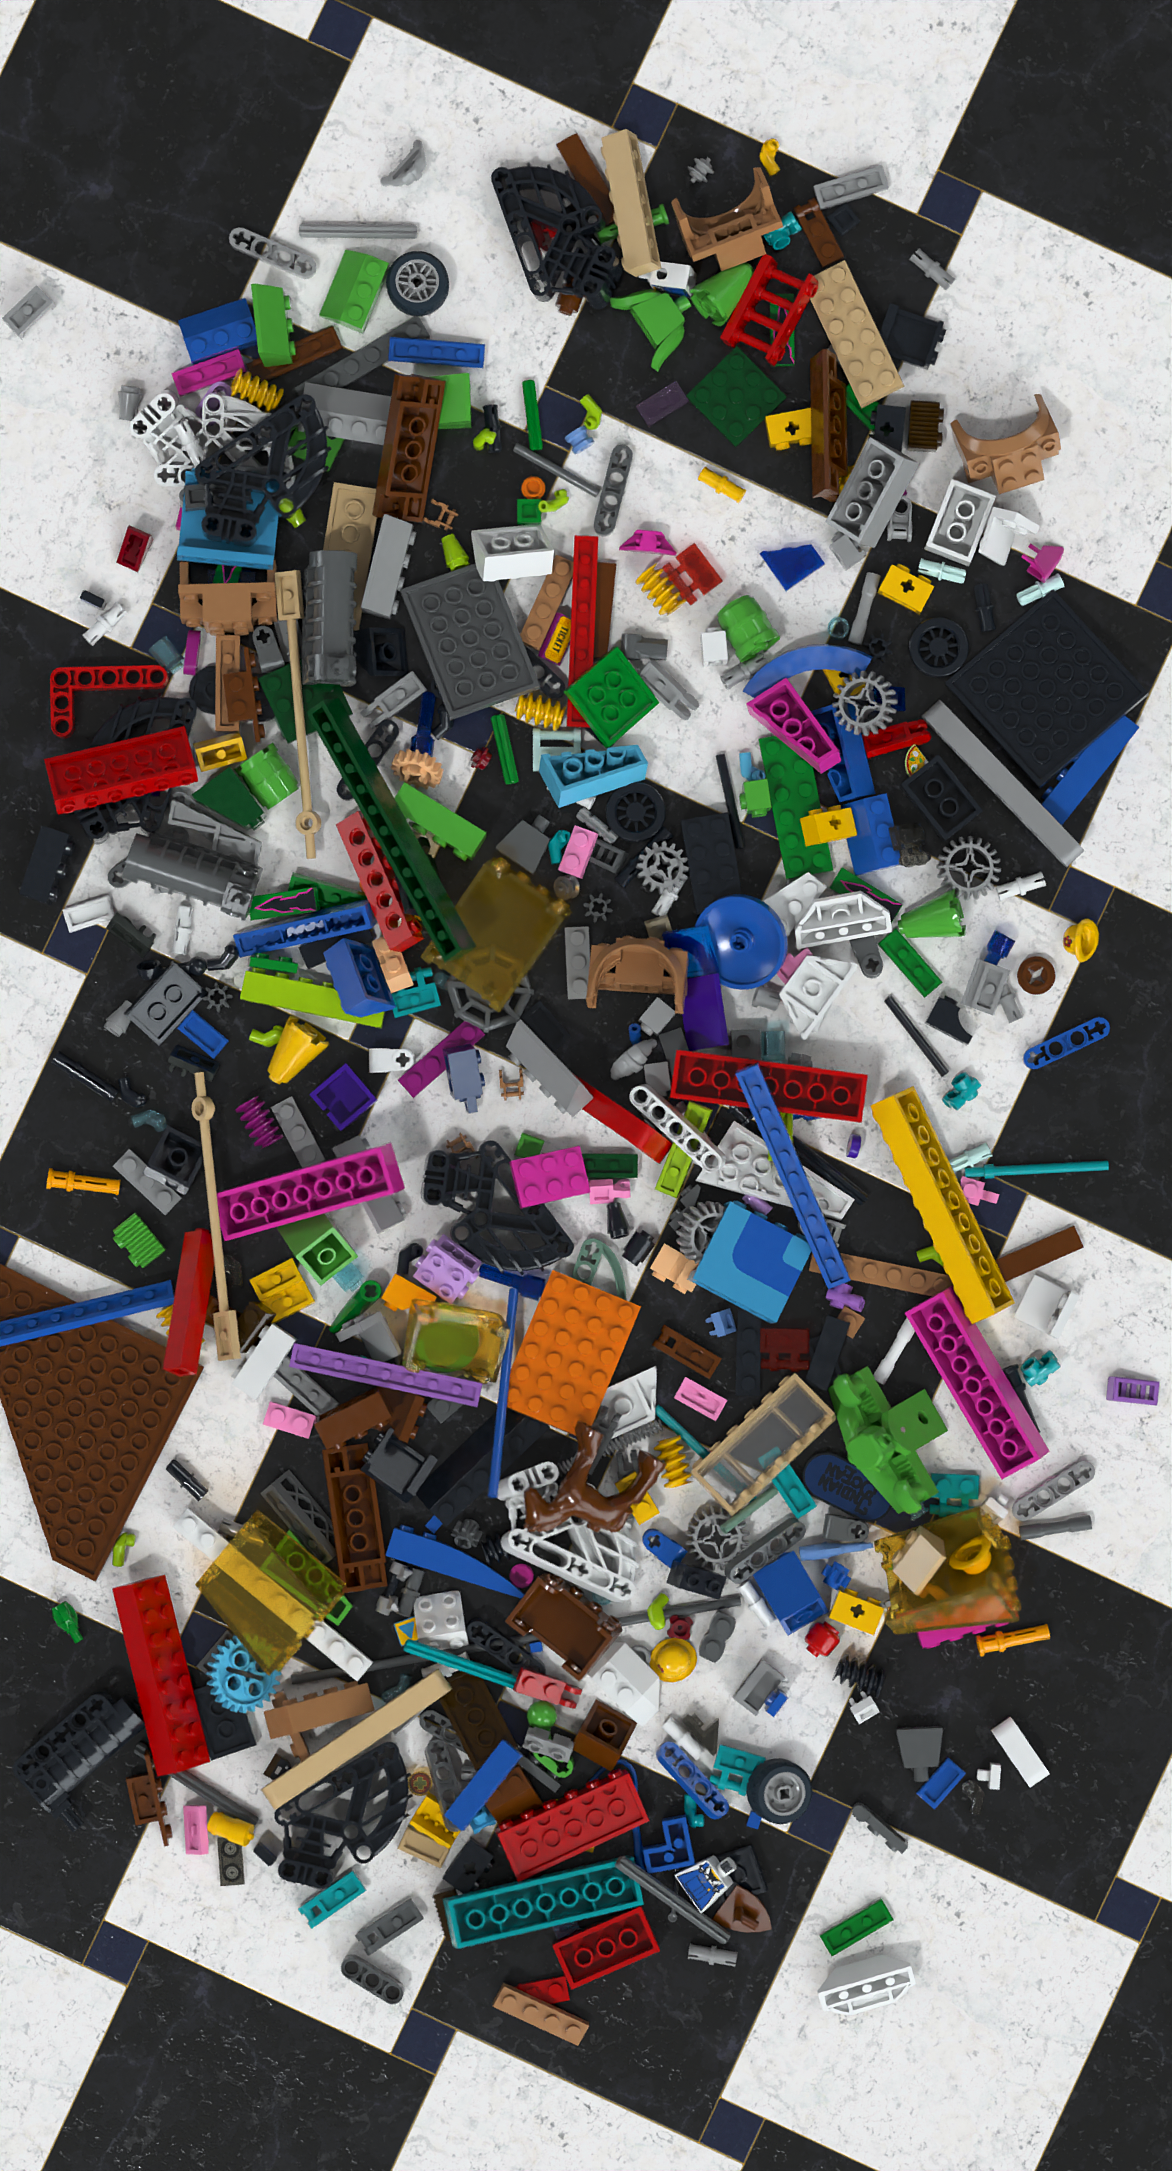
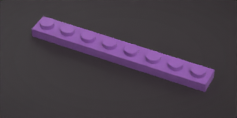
M294 1343L289 1367L475 1407H478L483 1383L296 1343Z

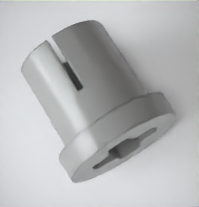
M764 985L756 987L752 1006L756 1008L761 1006L776 1011L780 1002L778 1000L780 999V992L764 988Z

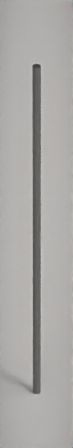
M740 1596L663 1609L665 1619H668L672 1615L679 1617L741 1606ZM647 1612L617 1618L622 1623L621 1627L650 1622ZM531 1633L525 1636L516 1635L509 1637L519 1645L540 1641ZM494 1639L489 1644L493 1649H498L503 1646V1641L501 1639ZM471 1643L458 1649L449 1648L442 1651L460 1655L463 1652L470 1654L486 1650L476 1643ZM414 1654L375 1660L366 1672L431 1660ZM341 1667L291 1675L292 1685L349 1674Z

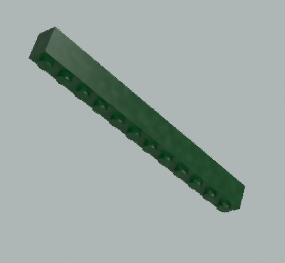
M333 698L321 701L306 712L443 961L448 962L460 959L477 946L340 699Z

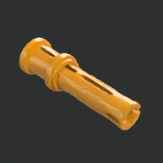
M49 1168L46 1189H51V1187L63 1188L68 1192L73 1191V1189L119 1195L120 1180L75 1175V1172L70 1170L67 1173L54 1171L53 1168Z
M1047 1624L1007 1633L996 1631L995 1634L981 1637L976 1635V1644L981 1657L988 1652L998 1650L999 1652H1004L1007 1647L1050 1639V1633Z

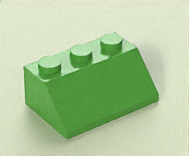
M345 250L319 316L363 334L390 268L389 263L368 254Z
M256 283L251 284L258 353L264 367L293 364L292 355H296L295 342L290 341V333L294 332L292 318H288L287 310H291L290 296H286L283 288Z

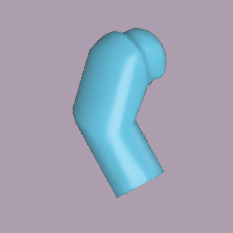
M740 753L742 777L748 781L765 779L764 771L752 765L751 753Z

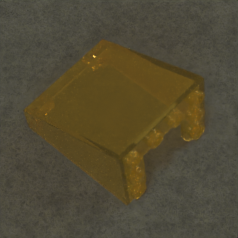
M494 857L483 865L455 906L477 947L460 959L444 962L435 944L431 941L420 957L429 964L431 962L437 964L438 968L446 970L480 994L482 999L488 1000L491 1003L489 1006L497 1012L503 1010L572 914L568 903L560 898L555 900L549 896L550 891L539 884L536 887L529 882L531 878L522 871L517 873L510 868L511 864L502 857L498 859Z
M980 1506L920 1525L944 1540L946 1558L919 1595L913 1593L893 1572L891 1561L895 1552L898 1549L902 1550L906 1545L905 1540L912 1530L916 1531L919 1526L874 1541L876 1553L881 1552L883 1555L881 1567L887 1575L891 1604L890 1607H887V1611L884 1612L885 1623L895 1634L1009 1623L1020 1620L1019 1610H1021V1604L1015 1590H1018V1585L1012 1573L1015 1566L1009 1554L1011 1542L1007 1535L1004 1536L999 1525L993 1523L990 1514L985 1513ZM985 1535L991 1541L989 1549L991 1562L983 1572L975 1575L967 1574L962 1569H954L949 1565L951 1554L970 1539Z
M257 1510L195 1585L263 1671L270 1676L275 1669L280 1672L303 1644L300 1639L302 1637L307 1639L316 1629L313 1626L315 1621L317 1620L321 1623L344 1595L341 1590L346 1583L262 1512Z

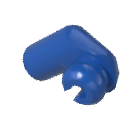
M636 1023L629 1026V1037L632 1045L642 1041L641 1028Z

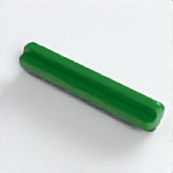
M525 380L522 382L529 445L530 450L536 451L541 450L543 445L535 381Z
M503 714L494 715L491 717V723L504 781L507 785L514 784L519 779L505 716Z

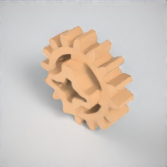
M407 749L406 752L400 750L398 754H395L391 769L394 770L393 775L400 776L399 781H404L409 785L414 784L417 789L419 787L428 789L429 786L435 788L436 784H440L444 771L441 768L442 764L435 762V757H430L426 752L420 754L417 749L415 752Z

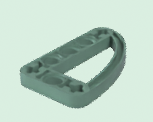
M590 1238L584 1241L571 1278L591 1285L601 1255L603 1254L614 1274L617 1297L626 1300L623 1272L613 1251L598 1239ZM592 1242H595L596 1247L599 1249V1252L593 1253L591 1258L596 1260L595 1265L588 1261L580 1260L582 1255L587 1258L588 1250L585 1249V1246L591 1245ZM583 1264L591 1268V1275L585 1279L579 1277L577 1273L579 1266Z

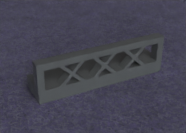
M290 1470L286 1471L260 1493L321 1567L336 1556V1549L329 1542V1536L334 1537L331 1519ZM284 1479H287L292 1485V1492L287 1491L282 1486L281 1482ZM298 1499L304 1500L308 1504V1510H304L298 1505ZM314 1518H319L322 1521L323 1529L317 1528L314 1524Z

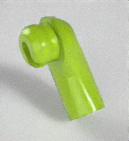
M587 394L579 401L587 410L584 426L589 430H595L600 425L602 410L591 396Z
M483 429L473 439L474 448L480 451L484 449L485 442L493 444L496 433L489 431L490 429Z
M565 489L555 491L554 496L556 499L540 501L538 505L541 512H555L566 505L569 501L567 491Z
M276 1025L273 1027V1030L267 1033L253 1029L249 1040L265 1047H271L278 1043L284 1028Z
M934 1246L916 1251L920 1263L933 1259L943 1266L944 1263L939 1253L934 1249Z
M124 1532L120 1535L113 1547V1566H124L126 1546L133 1547L135 1545V1534Z
M659 1593L647 1609L650 1624L656 1630H661L665 1627L663 1607L668 1603L669 1598L663 1593Z

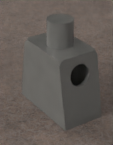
M539 814L532 825L522 820L496 846V850L534 875L550 841L543 834L550 822Z
M941 1726L895 1728L904 1768H914V1781H929L928 1767H938L943 1728Z

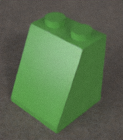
M469 373L430 377L446 381L438 429L471 428Z
M327 1213L277 1227L294 1256L320 1286L358 1257Z

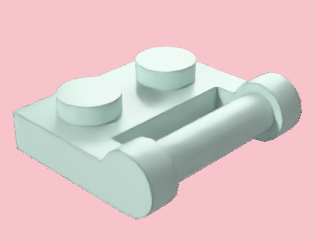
M533 728V771H539L542 754L558 756L561 755V752L581 753V728L557 731ZM540 740H574V747H540Z

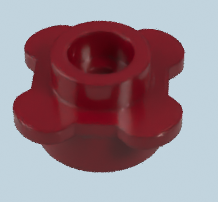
M487 747L475 750L471 757L472 768L483 770L487 766L492 756L488 752Z
M672 1615L669 1618L671 1624L670 1629L667 1630V1635L670 1638L689 1639L690 1626L693 1624L690 1617L680 1618L677 1615Z

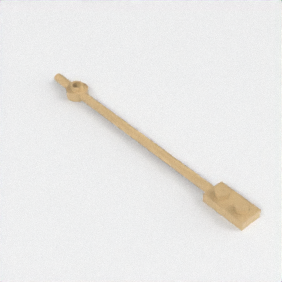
M300 570L276 572L275 584L278 620H287L303 810L296 818V828L301 834L305 835L307 859L316 858L314 834L321 827V818L316 812L312 811L296 619L304 618ZM309 819L313 821L311 827L308 824Z
M204 1072L194 1073L197 1097L192 1103V1114L200 1122L219 1312L213 1313L218 1361L241 1358L236 1310L229 1311L209 1125V1120L215 1112V1105L212 1099L206 1096Z

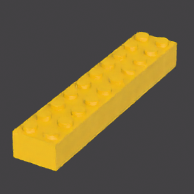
M914 1086L871 1105L873 1118L878 1122L883 1132V1139L889 1145L893 1154V1161L899 1167L903 1175V1182L909 1188L913 1197V1204L919 1210L923 1218V1225L931 1235L934 1249L939 1253L944 1263V1270L952 1280L954 1292L964 1306L966 1317L974 1324L1013 1305L1015 1302Z

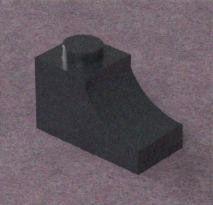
M946 995L944 998L938 997L925 1024L967 1046L973 1036L964 1030L959 1021L958 1012L960 1007L956 1006L958 1002Z

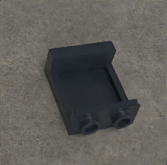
M890 303L880 335L891 358L928 370L930 364L935 365L939 353L935 351L937 342L942 343L947 330L942 328L944 322H936L898 309L899 306Z
M390 1427L386 1432L381 1431L374 1440V1443L377 1445L373 1450L369 1449L363 1456L362 1461L365 1463L360 1470L407 1504L415 1496L438 1459L431 1454L425 1459L393 1436L392 1433L395 1429Z

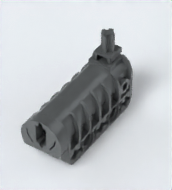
M322 550L309 553V565L304 569L303 575L304 618L302 619L301 671L303 685L318 683L340 684V686L351 687L356 684V657L353 656V644L356 643V639L353 638V627L356 625L354 608L357 603L354 601V590L357 589V584L354 583V572L357 571V553L337 550Z
M151 832L149 836L136 833L126 859L122 879L136 884L140 880L151 884V889H155L158 886L169 890L168 894L170 895L176 892L185 895V900L189 901L191 898L203 901V906L206 907L208 903L221 907V912L233 917H241V920L245 921L249 915L251 903L263 868L162 833Z

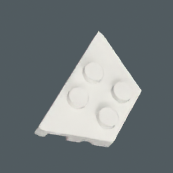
M807 955L779 993L787 1012L804 1041L859 965L857 963Z
M656 1366L607 1388L594 1422L603 1406L609 1409L600 1425L607 1429L614 1415L617 1413L621 1414L622 1416L613 1431L612 1439L655 1419Z

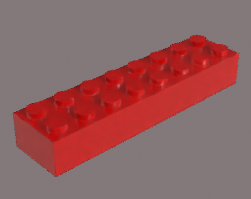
M676 1050L670 1098L750 1108L735 1073L740 1069L758 1063L779 1112L862 1123L868 1079L866 1074Z
M166 1576L150 1577L112 1588L157 1776L179 1773L211 1762Z

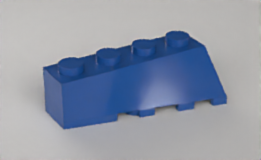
M848 703L849 714L856 721L855 706ZM832 705L811 711L839 750L841 761L828 769L829 772L827 774L839 802L857 800L874 795V785L861 733L855 735L854 728L850 732L845 730L847 723L845 725L838 723L843 716L835 717L834 713L840 710V708H834Z

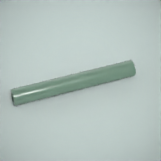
M771 1486L720 1526L721 1531L726 1534L777 1495V1488Z

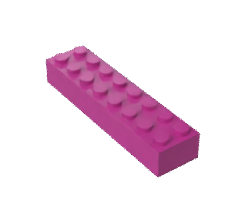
M391 1142L217 1192L220 1228L224 1241L391 1195L405 1189Z
M953 1285L905 1312L909 1322L1001 1479L1040 1460L1050 1452L975 1323L972 1324L970 1319L966 1317L964 1306L960 1298L955 1294Z

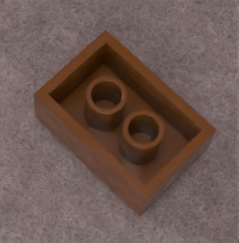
M376 1386L315 1417L314 1426L326 1449L333 1448V1450H337L345 1446L348 1439L352 1437L355 1440L368 1434L370 1428L376 1426L378 1429L387 1425L390 1422L389 1419L392 1417L393 1410L381 1387Z

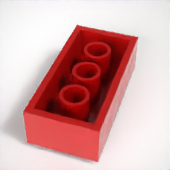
M642 1905L628 1908L552 1941V1946L571 1990L660 1951Z

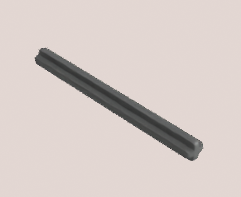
M140 1741L134 1749V1753L145 1759L144 1751L146 1749H150V1754L152 1755L150 1746ZM188 1771L168 1774L233 1818L251 1823L254 1827L258 1822L257 1816Z
M620 1856L617 1859L615 1867L719 1943L726 1944L731 1937L730 1932L705 1914L700 1913L697 1908L627 1857Z

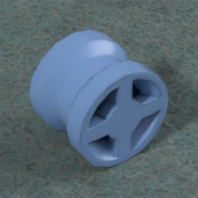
M585 426L577 428L565 437L566 442L572 445L574 454L584 451L594 443L593 438L587 435Z

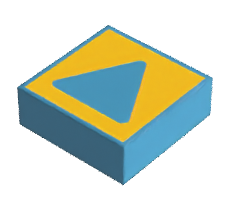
M415 1616L393 1623L401 1646L405 1645L407 1639L418 1641Z

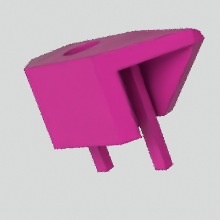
M636 530L634 535L619 547V550L676 556V551L665 539L663 533L657 531Z
M1030 543L1028 547L1038 554L1034 560L1025 554L1022 555L1023 559L1031 563L1027 572L1045 583L1060 562L1064 548L1059 546H1043L1040 550Z

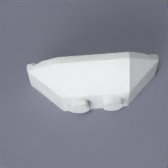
M862 891L814 899L794 928L798 949L892 932L889 910Z
M613 1642L588 1675L634 1721L643 1727L659 1711V1676L626 1643Z
M881 1954L835 1968L817 1991L823 2011L853 2015L896 2002L916 1982L909 1962Z

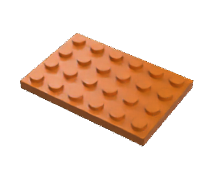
M552 1270L510 1371L507 1408L576 1436L574 1429L577 1420L592 1426L641 1306Z

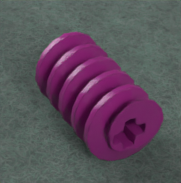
M257 1096L237 1107L235 1111L237 1113L244 1112L240 1120L249 1121L245 1125V1129H253L249 1137H258L254 1142V1146H262L261 1149L283 1138V1135L274 1134L279 1127L270 1126L274 1118L265 1117L270 1110H261L265 1101H257L256 1099L259 1097Z

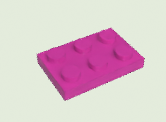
M580 1146L509 1162L520 1209L591 1192Z

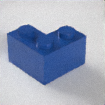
M685 1814L663 1818L662 1824L666 1843L643 1847L647 1873L649 1874L695 1865Z

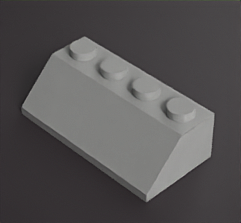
M305 382L303 394L314 398L324 427L327 425L329 427L326 431V436L384 445L391 396ZM302 402L301 410L310 411V403L305 404ZM302 424L299 425L298 431L304 432Z
M870 437L825 522L859 544L875 548L919 463L902 452Z
M384 514L361 604L363 613L391 620L392 614L396 615L399 601L395 600L397 591L403 589L405 578L401 577L403 568L408 569L411 557L410 554H407L409 545H414L416 531H413V524Z
M520 1019L516 1023L506 1045L511 1052L508 1057L517 1066L522 1064L526 1068L524 1073L532 1082L536 1079L541 1084L539 1089L547 1098L552 1095L557 1100L554 1105L562 1114L568 1112L574 1117L594 1097Z
M358 1135L332 1149L338 1158L369 1149L371 1146L366 1138L361 1139ZM392 1195L362 1202L378 1234L404 1221L403 1215L406 1212L400 1201L395 1203Z

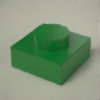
M517 499V525L541 524V511L538 508L541 499Z

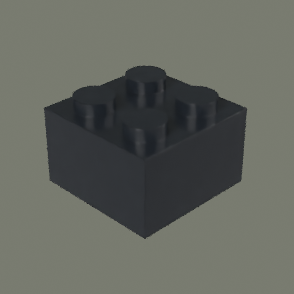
M167 1125L143 1174L186 1195L203 1162L202 1143Z

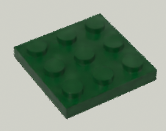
M736 346L686 395V398L736 448L765 420V416H769L787 396Z
M300 659V671H302V659ZM288 664L258 678L285 739L290 744L297 741L291 666ZM302 684L306 736L317 732L306 712L323 700L339 698L348 715H353L340 684Z

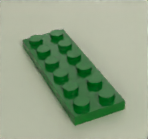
M771 736L758 739L765 777L768 781L771 807L786 880L799 878L808 872L814 875L833 871L828 843L806 846L800 818L809 816L808 811L821 809L813 767L778 737Z

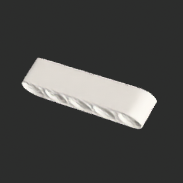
M641 1084L631 1090V1103L700 1167L712 1173L724 1166L726 1161L724 1153L654 1088L648 1084ZM639 1089L646 1091L648 1095L646 1102L638 1099L637 1092ZM656 1106H662L665 1109L664 1118L656 1116ZM674 1122H679L683 1126L682 1134H676L673 1131L672 1126ZM692 1138L700 1141L701 1147L698 1151L690 1146ZM710 1154L718 1158L719 1162L716 1167L708 1163V1156Z

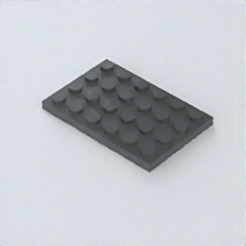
M476 563L400 590L450 720L540 689V684L499 580L483 581L476 568Z

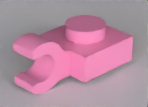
M808 947L796 957H793L790 952L786 955L783 966L777 973L785 985L805 957L813 955Z
M962 1176L960 1186L968 1203L978 1206L981 1199L997 1204L999 1194L983 1190L984 1182Z
M613 1179L589 1180L591 1191L589 1193L590 1204L614 1203V1198L631 1197L629 1179H621L613 1184Z

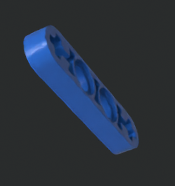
M1094 1018L1028 1049L1023 1055V1063L1027 1068L1033 1070L1043 1067L1106 1037L1110 1031V1025L1104 1018ZM1097 1021L1099 1024H1104L1103 1034L1100 1035L1098 1032L1090 1035L1093 1039L1089 1041L1088 1034L1083 1027L1087 1026V1029L1090 1030L1095 1027V1022ZM1077 1031L1083 1034L1084 1041L1082 1044L1074 1045L1071 1042L1070 1037L1073 1032ZM1052 1042H1059L1062 1045V1052L1059 1055H1052L1049 1052V1045ZM1044 1046L1045 1054L1050 1060L1045 1061L1044 1056L1037 1060L1038 1065H1035L1033 1062L1029 1063L1027 1060L1030 1058L1029 1053L1033 1052L1034 1055L1042 1052L1040 1047Z
M665 1742L657 1749L656 1757L659 1763L708 1817L720 1819L728 1812L729 1804L724 1796L675 1743ZM670 1750L672 1753L667 1758L664 1754ZM679 1759L680 1762L673 1766L672 1764ZM680 1766H686L689 1769V1777H683L679 1773ZM696 1784H702L705 1787V1795H699L696 1792ZM712 1795V1798L706 1802L705 1799ZM718 1803L720 1808L718 1811H714L713 1808Z

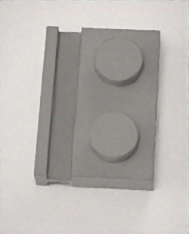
M976 959L961 1004L990 1015H995L1011 970Z

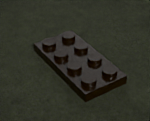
M460 1671L446 1679L452 1689L440 1697L439 1701L476 1771L483 1766L502 1740H506L516 1750L519 1749L483 1678Z

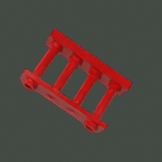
M765 254L759 261L720 338L726 345L735 348L736 344L741 341L767 353L765 359L770 365L775 367L777 362L783 358L785 346L810 298L815 296L819 282L810 273L806 280L803 281L778 270V264L773 257ZM775 278L799 289L800 291L795 301L791 302L767 291L766 286L769 280ZM763 299L788 310L789 313L783 324L756 312L755 307L758 301ZM752 320L778 332L771 345L744 333L746 324Z

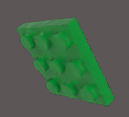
M618 646L613 647L563 691L605 748L613 745L659 704V701Z

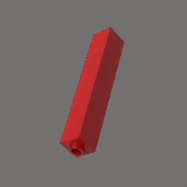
M196 1228L195 1231L185 1232L163 1364V1370L177 1376L195 1375L198 1369L214 1269L212 1236L209 1233L210 1231L204 1228Z

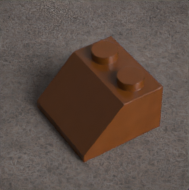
M596 1699L572 1741L575 1742L572 1750L612 1771L621 1757L637 1722Z
M519 1764L513 1767L485 1803L498 1824L508 1819L514 1821L521 1817V1813L530 1809L535 1811L541 1808L543 1804Z

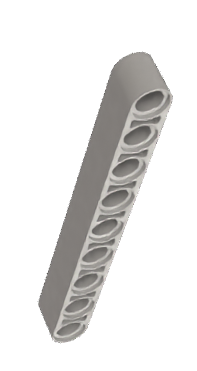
M938 700L922 715L927 724L1065 867H1068L1084 852L1080 844L941 700Z

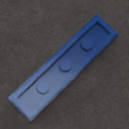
M389 337L388 361L483 368L485 344Z
M502 1740L444 1816L461 1831H464L523 1755L506 1740Z

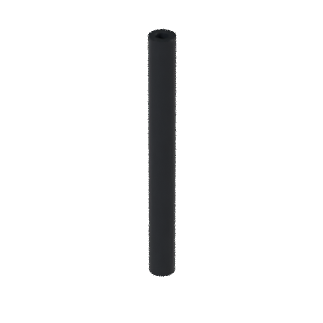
M725 754L716 755L736 849L744 848V838Z
M892 996L884 1001L930 1063L941 1077L946 1075L949 1070Z

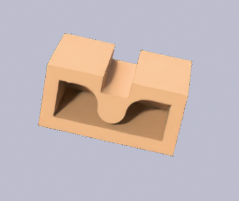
M384 937L373 940L372 944L391 993L414 985L402 952L389 950Z
M664 1243L650 1267L654 1271L652 1275L663 1282L666 1278L673 1281V1288L684 1294L687 1290L692 1292L696 1286L695 1283L687 1279L691 1271L696 1270L698 1263L696 1264L694 1260L687 1259L684 1254Z

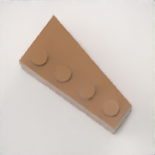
M357 1681L343 1684L344 1689L338 1690L337 1686L323 1690L324 1695L318 1696L317 1692L304 1695V1700L297 1702V1698L282 1701L283 1706L263 1711L270 1739L296 1734L375 1711L368 1683L358 1685Z

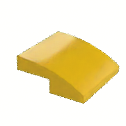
M293 1258L250 1279L260 1302L276 1313L275 1318L271 1322L272 1324L316 1303Z

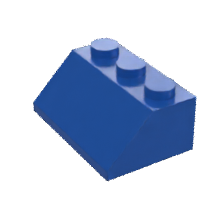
M246 298L178 320L193 365L237 349L240 351L257 345L256 327Z
M887 793L841 805V809L851 808L857 836L846 839L855 876L903 864Z
M343 938L323 953L326 959V966L334 981L333 986L338 992L341 1001V1008L346 1014L361 1018L392 1010L396 1007L373 946Z

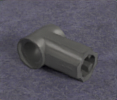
M622 634L620 650L627 660L654 659L666 661L667 639L643 638L642 635Z

